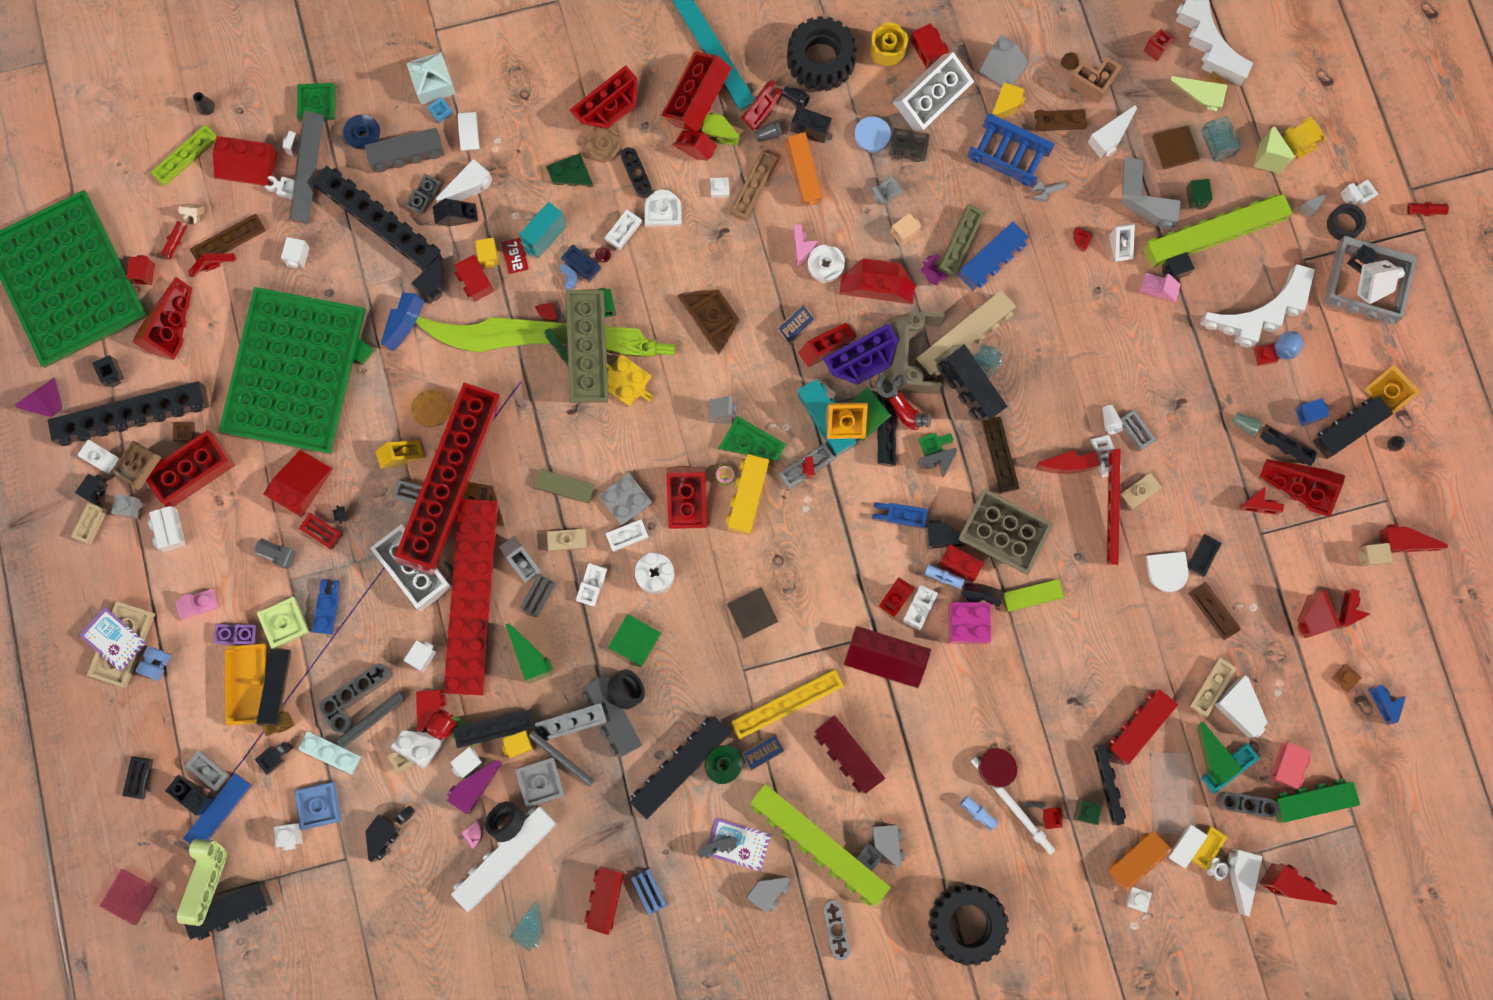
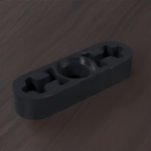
M627 147L621 152L622 163L636 195L640 198H647L652 192L651 183L636 150ZM627 154H630L632 156L634 164L630 163V160L627 158ZM634 169H639L642 173L640 176L634 177L631 172ZM640 181H642L643 186L646 188L645 192L640 190Z

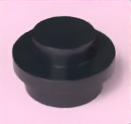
M336 505V509L333 510L334 521H338L339 524L347 521L344 506L339 507V505Z

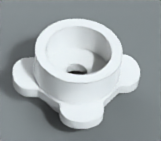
M1217 857L1213 858L1210 868L1207 869V875L1214 876L1217 881H1221L1228 875V864L1222 863Z

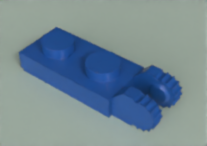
M874 503V508L888 510V516L872 514L873 520L925 529L928 509L894 503Z
M322 579L312 632L333 635L339 603L340 581H333L332 595H327L328 580Z

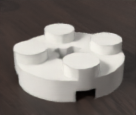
M820 245L814 248L809 255V273L820 283L832 282L838 279L844 270V256L834 246ZM823 260L831 262L829 267L822 266Z

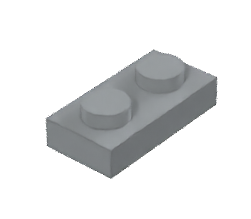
M198 750L185 765L186 768L214 791H218L230 776L201 750Z

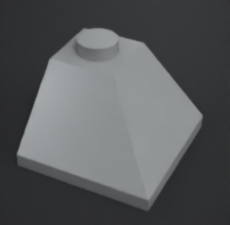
M1001 35L990 50L979 73L1001 87L1004 82L1014 85L1027 66L1028 60L1016 43Z

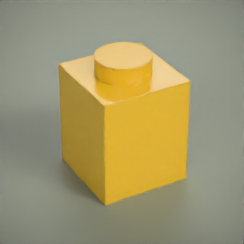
M494 237L476 240L480 266L485 269H491L496 265H500Z
M522 731L503 739L504 744L501 746L505 756L508 755L509 758H515L534 750L531 739L528 737V731Z

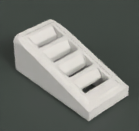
M1105 435L1090 440L1093 451H1096L1101 464L1098 468L1102 478L1108 477V461H1103L1108 459V453L1101 454L1100 452L1115 449L1110 436ZM1107 443V446L1098 448V445Z

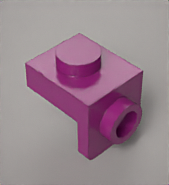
M939 254L928 256L923 261L924 266L920 270L926 276L928 282L935 286L944 282L948 277L945 273L938 270V266L935 264L941 257Z

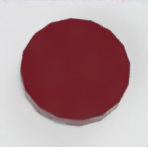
M994 748L981 756L978 771L980 777L987 785L998 789L1004 788L1014 782L1017 776L1018 767L1016 761L1006 750Z

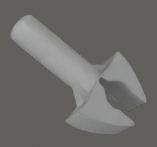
M1040 181L1034 186L1031 193L1040 191L1043 194L1035 196L1033 200L1047 202L1049 199L1047 195L1065 189L1066 183L1060 182L1046 187Z

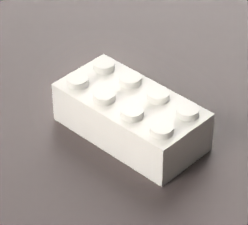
M954 52L943 54L893 103L913 131L924 130L974 81Z
M401 524L370 549L416 609L423 611L450 590L452 586L437 567L434 575L395 562L394 556L406 528Z

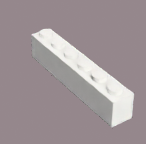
M542 806L538 808L533 807L526 814L528 818L524 821L520 832L509 841L498 842L497 845L499 847L494 852L490 850L482 858L484 862L479 867L475 865L467 873L469 877L465 881L461 879L453 887L455 891L451 895L467 912H470L558 824Z

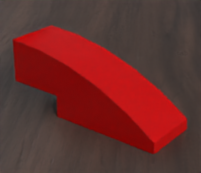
M1075 450L1041 461L1035 467L1037 470L1049 473L1075 474L1097 469L1101 464L1096 451L1077 457Z

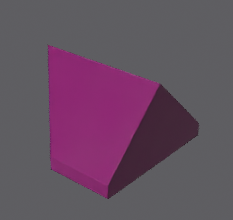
M55 377L16 403L15 407L53 417L62 410Z

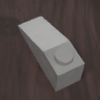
M1142 195L1140 202L1121 199L1120 203L1155 226L1171 229L1179 221V200Z

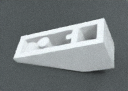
M1133 106L1091 135L1088 144L1100 159L1106 155L1109 157L1117 151L1116 147L1137 110L1136 106Z
M473 159L438 195L436 201L439 203L444 198L461 201L477 195L491 185V175Z
M1232 849V852L1228 855L1227 863L1229 864L1228 869L1238 912L1241 915L1250 917L1262 856Z

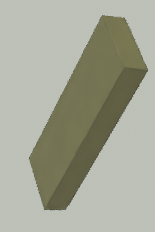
M540 469L534 487L590 504L595 485Z

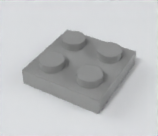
M630 473L599 495V498L622 527L653 504Z
M554 757L515 769L526 808L565 796Z

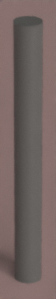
M532 731L528 736L588 786H591L595 781L535 731Z

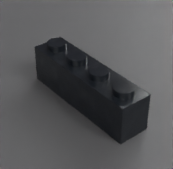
M1380 396L1375 399L1369 397L1361 403L1363 407L1360 409L1355 407L1346 413L1347 418L1344 420L1339 418L1333 422V427L1330 430L1324 428L1317 433L1318 438L1313 442L1326 459L1334 456L1393 415Z
M265 882L256 883L211 903L202 925L184 924L190 940L198 938V941L211 936L209 932L216 929L217 932H221L230 928L229 924L234 921L238 924L248 920V915L254 912L256 915L268 911L267 907L273 903Z

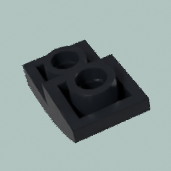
M965 583L961 595L967 600L976 603L983 598L987 603L999 607L1005 592L983 584Z

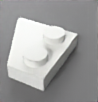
M402 730L391 746V749L425 769L446 739L443 738L440 741L425 732Z

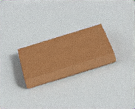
M133 440L113 468L112 473L139 490L161 457Z

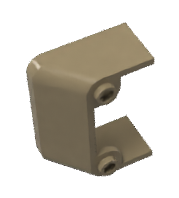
M914 311L892 317L886 321L885 325L890 324L898 338L891 367L882 371V375L890 384H893L896 376H901V385L898 389L901 392L938 394L942 383L923 382L922 371L916 366H908L910 330L918 331L924 325L941 326L945 313Z

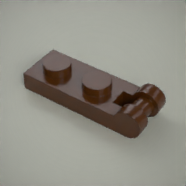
M1085 109L1036 110L1034 112V117L1037 119L1035 124L1036 131L1082 130L1087 127Z

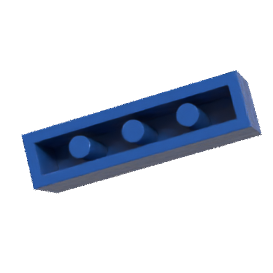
M1012 221L960 270L958 277L973 291L978 287L981 289L988 282L987 278L990 275L994 277L1001 270L1000 266L1003 263L1007 265L1014 258L1013 254L1016 251L1021 252L1027 246L1026 241L1029 236Z

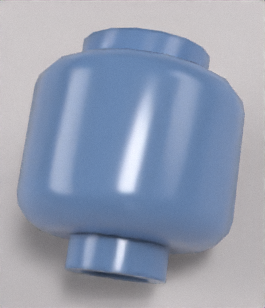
M1295 331L1284 332L1275 344L1276 354L1284 360L1294 359L1303 348L1304 341L1301 335Z

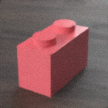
M1289 742L1281 743L1269 780L1290 789H1298L1304 782L1303 773L1310 764L1311 758L1309 756L1311 751Z

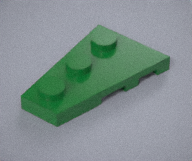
M737 416L718 449L778 461L787 444Z

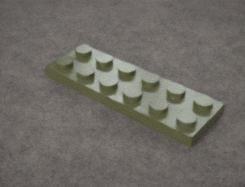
M566 290L569 403H608L604 290Z

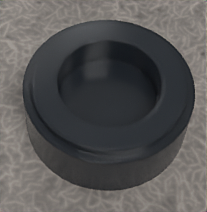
M408 806L395 820L402 825L414 815L415 810Z

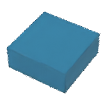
M442 97L427 106L438 124L454 114Z

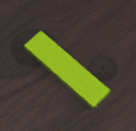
M206 124L203 125L150 173L165 187L215 143L217 135Z

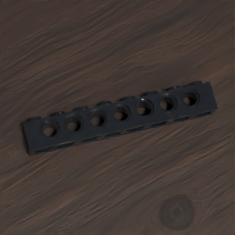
M326 165L312 181L320 192L422 271L437 257L441 261L443 260L440 254L441 250L436 245H429L426 242L427 239L420 233L416 235L410 225L406 222L402 224L398 221L399 218L392 211L389 213L385 211V207L379 201H372L370 199L371 196L365 190H358L356 188L357 185L349 178L345 180L342 177V173L336 168L331 169ZM340 184L338 188L333 189L335 185ZM350 195H354L352 199H347ZM368 206L366 210H361L362 207ZM377 217H383L380 221H375ZM391 228H397L394 232H389ZM411 238L410 242L403 243L405 239ZM425 249L423 254H417L419 250Z
M196 381L47 419L51 441L60 446H69L72 442L87 441L94 436L104 437L108 436L110 432H124L130 427L146 426L149 422H163L169 417L177 418L189 412H202L204 408L209 407L205 386L201 382ZM189 397L188 402L183 404V400ZM170 402L169 407L164 409V405ZM151 407L150 412L145 414L146 409ZM132 411L131 417L127 418V414ZM113 416L112 422L108 423V419ZM94 421V425L89 428L90 423ZM75 426V430L70 433L71 428Z

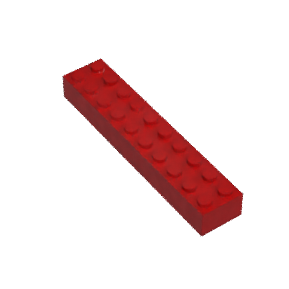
M463 382L395 553L396 563L434 575L499 407L500 394Z

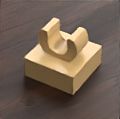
M186 203L179 206V214H185L183 217L185 223L190 221V216L194 218V224L200 222L199 215L204 213L203 205Z

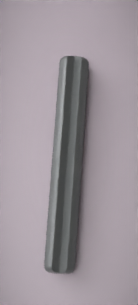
M396 692L337 739V743L342 748H345L405 700L402 693Z

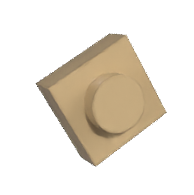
M397 752L387 756L397 775L415 765V763Z

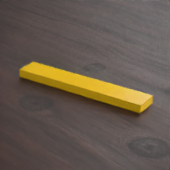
M836 669L736 718L731 721L732 727L738 739H741L843 688L844 685Z

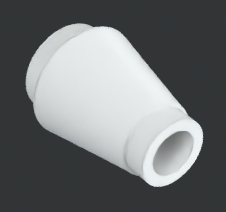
M1113 405L1103 407L1105 431L1110 435L1121 432L1123 430V422Z

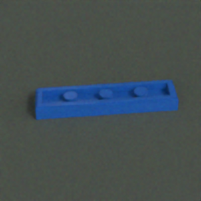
M235 773L183 839L189 844L194 839L209 840L252 785Z

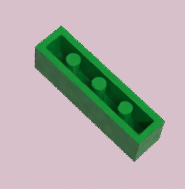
M1344 778L1334 780V784L1327 786V783L1314 785L1315 789L1308 790L1307 787L1295 789L1296 793L1290 795L1288 791L1277 793V797L1272 798L1279 805V813L1275 816L1277 823L1290 822L1361 805L1354 781L1346 782Z

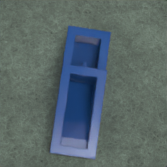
M402 292L398 308L390 310L381 345L390 351H394L402 343L421 312L424 303L422 298L415 293Z

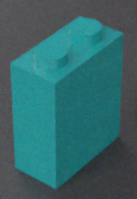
M549 201L519 233L520 243L524 247L523 250L529 256L534 255L537 259L567 227L563 212Z

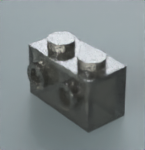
M894 128L889 156H893L895 159L905 158L911 159L913 162H925L930 134Z

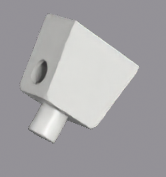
M1387 260L1364 264L1362 266L1357 295L1371 304L1393 293L1396 290L1398 279L1404 277L1403 268L1396 267Z

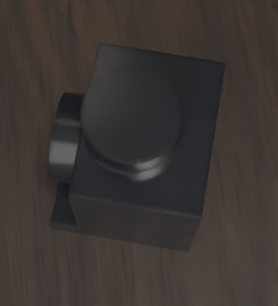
M1363 244L1355 251L1347 264L1361 274L1362 265L1355 260L1357 259L1363 264L1374 263L1379 255L1375 253L1373 248Z
M111 355L92 363L100 382L105 386H118L121 383L120 380L124 379L118 361Z
M88 473L75 493L90 503L99 506L100 502H98V499L104 496L108 484H106L107 479L99 474L93 476Z

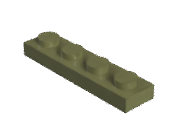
M971 204L966 205L937 267L938 270L952 278L956 276L983 218V211Z

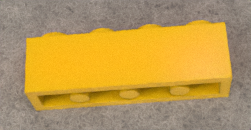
M747 454L746 459H742L739 469L742 470V475L737 477L735 488L738 489L736 496L732 495L730 506L733 507L732 513L727 514L725 522L728 525V531L750 536L769 459Z

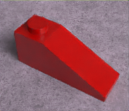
M844 323L807 341L798 354L809 368L823 361V358L838 351L856 339L857 336L849 325Z
M1399 524L1386 525L1387 528L1380 530L1381 544L1389 543L1391 553L1441 551L1448 548V544L1409 527H1399Z

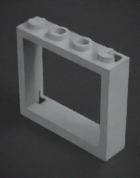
M1344 236L1337 243L1323 303L1329 304L1332 308L1346 309L1349 313L1363 314L1370 319L1377 318L1387 324H1396L1404 317L1417 257ZM1364 244L1367 247L1373 248L1375 253L1379 255L1375 261L1387 260L1396 267L1403 268L1405 274L1404 277L1400 278L1392 311L1335 295L1345 252L1354 254Z

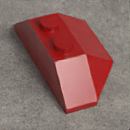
M625 65L569 109V111L583 125L609 129L636 107L638 78Z
M863 258L842 275L839 294L913 304L915 284L900 263Z

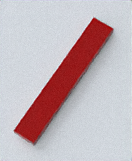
M1110 449L1108 451L1107 565H1119L1121 449Z

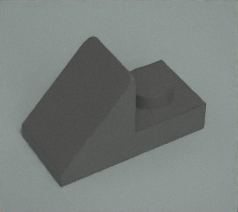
M957 448L920 458L918 460L919 468L930 470L937 467L936 464H938L941 475L944 477L957 453Z

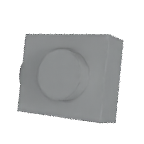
M894 176L888 178L878 187L875 185L872 187L874 191L872 195L875 200L886 205L904 192Z

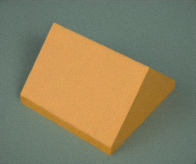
M1395 364L1380 373L1364 388L1373 399L1380 396L1393 414L1421 393V390Z
M829 403L826 409L827 439L865 438L868 404Z

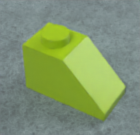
M717 113L706 115L702 132L714 143L739 145V134L724 116Z

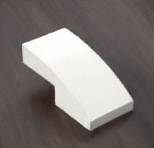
M459 113L458 127L461 151L480 149L477 113Z
M588 563L576 601L595 606L608 568Z
M920 585L903 619V623L920 631L938 593Z

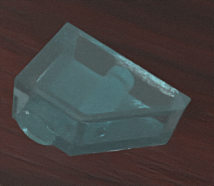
M534 902L509 936L528 951L532 948L537 949L543 941L541 936L544 930L539 902Z

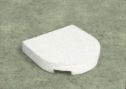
M657 190L646 199L644 206L645 227L682 226L681 202L670 190Z
M1185 552L1145 557L1149 580L1162 592H1175L1186 584L1188 566Z

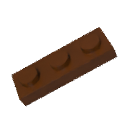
M1206 581L1188 593L1223 640L1241 630L1240 626Z

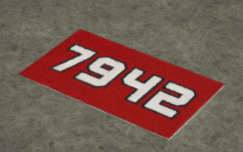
M520 238L501 242L509 274L529 270Z

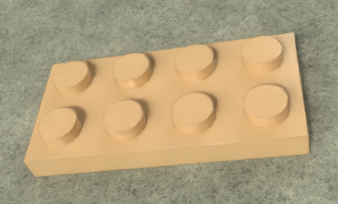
M116 601L112 613L145 641L155 613ZM141 649L121 671L96 651L87 676L127 688Z

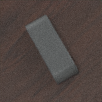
M1232 792L1220 793L1216 797V804L1221 810L1259 817H1275L1279 813V805L1272 799ZM1226 796L1231 799V804L1228 807L1224 803ZM1246 800H1248L1251 804L1249 810L1245 809L1244 802ZM1266 803H1268L1270 806L1269 813H1266L1264 810V805Z

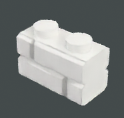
M169 506L149 513L148 525L154 532L155 537H152V542L155 548L162 552H167L186 545L176 508Z

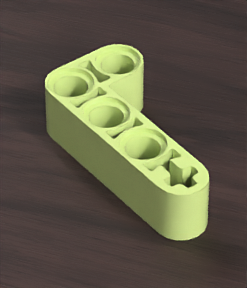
M194 839L190 844L189 853L196 860L177 913V921L180 924L200 926L207 915L226 861L227 853L225 848L216 841Z

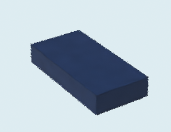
M573 244L561 257L563 262L588 282L602 269L600 265Z

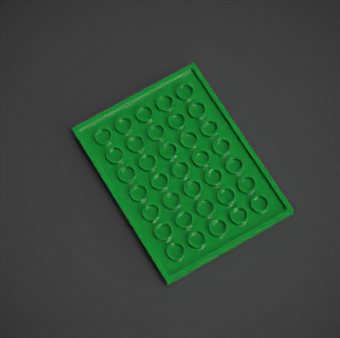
M85 190L0 230V280L42 367L46 368L148 316L132 282L126 278L127 272Z
M254 287L218 432L332 455L366 309L364 307Z

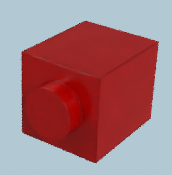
M145 255L129 256L126 278L133 284L152 285L155 264Z

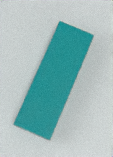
M1244 743L1231 753V756L1243 770L1222 786L1211 781L1208 776L1209 772L1200 777L1212 794L1217 793L1260 759L1248 743Z

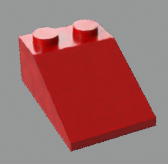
M299 450L276 474L263 495L302 517L333 468Z
M668 467L666 472L668 529L707 528L706 467Z

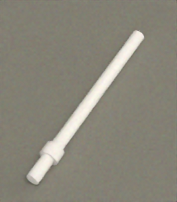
M976 756L971 762L978 770L980 760ZM993 787L1031 832L1032 838L1036 843H1040L1049 855L1052 854L1055 848L1045 838L1044 832L1038 830L1004 788L998 789Z

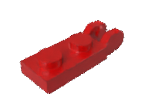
M773 80L768 81L764 85L763 90L759 92L741 116V119L751 130H756L782 93L781 88H776L769 94L776 84Z

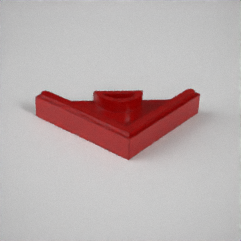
M234 253L202 254L188 270L189 276L193 278L199 271L204 269L207 272L220 267L222 262H234L236 260Z

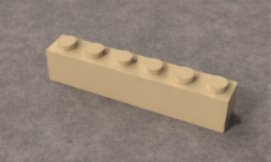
M1000 290L918 356L914 364L928 380L932 377L936 379L942 373L938 370L937 362L934 359L950 347L965 344L970 351L972 349L971 346L975 342L979 344L986 338L985 334L989 331L993 333L1000 327L999 323L1001 321H1008L1014 315L1013 311L1016 306Z

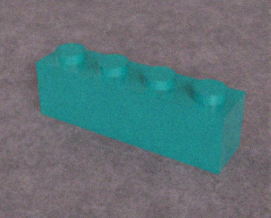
M815 379L798 389L797 396L834 456L838 457L854 448L857 438L827 439L826 409L829 403H835V401L827 396L825 385Z

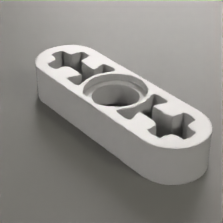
M829 900L824 904L823 911L831 952L837 960H845L850 954V947L842 907L836 900ZM830 904L838 907L835 915L836 918L840 917L841 921L834 920L829 923L828 919H833L831 912H827ZM834 924L842 926V933L839 936H834L831 933V927ZM844 937L845 941H841V946L846 948V951L843 952V956H840L839 953H835V950L838 949L837 942L833 943L832 940H839Z

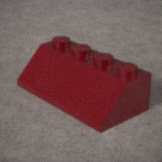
M855 626L843 665L919 688L931 649Z
M835 715L814 731L816 741L820 746L824 744L829 750L826 752L833 762L836 760L841 765L840 771L845 777H851L854 781L852 786L858 793L862 791L863 794H866L886 779Z

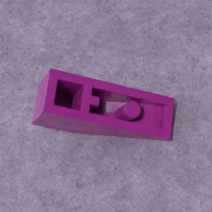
M496 760L456 786L453 785L447 794L449 796L447 802L465 814H470L503 762Z

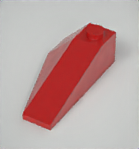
M1266 459L1260 474L1262 479L1277 489H1282L1288 493L1290 498L1295 501L1298 500L1308 510L1330 517L1345 479V475L1327 469Z

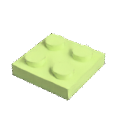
M291 597L257 613L272 649L310 633L295 597Z

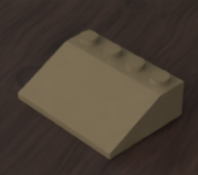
M983 489L969 514L958 540L1029 575L1053 523Z

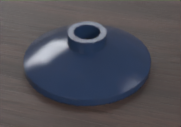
M356 115L346 122L343 136L351 147L365 149V145L378 141L380 126L369 115Z

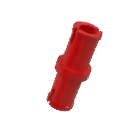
M1431 202L1408 203L1407 205L1408 215H1447L1449 211L1448 203L1432 204Z
M176 221L171 234L166 237L167 242L160 255L165 256L169 250L166 258L172 259L176 248L182 243L181 239L188 228L187 225L183 224L179 230L182 223Z

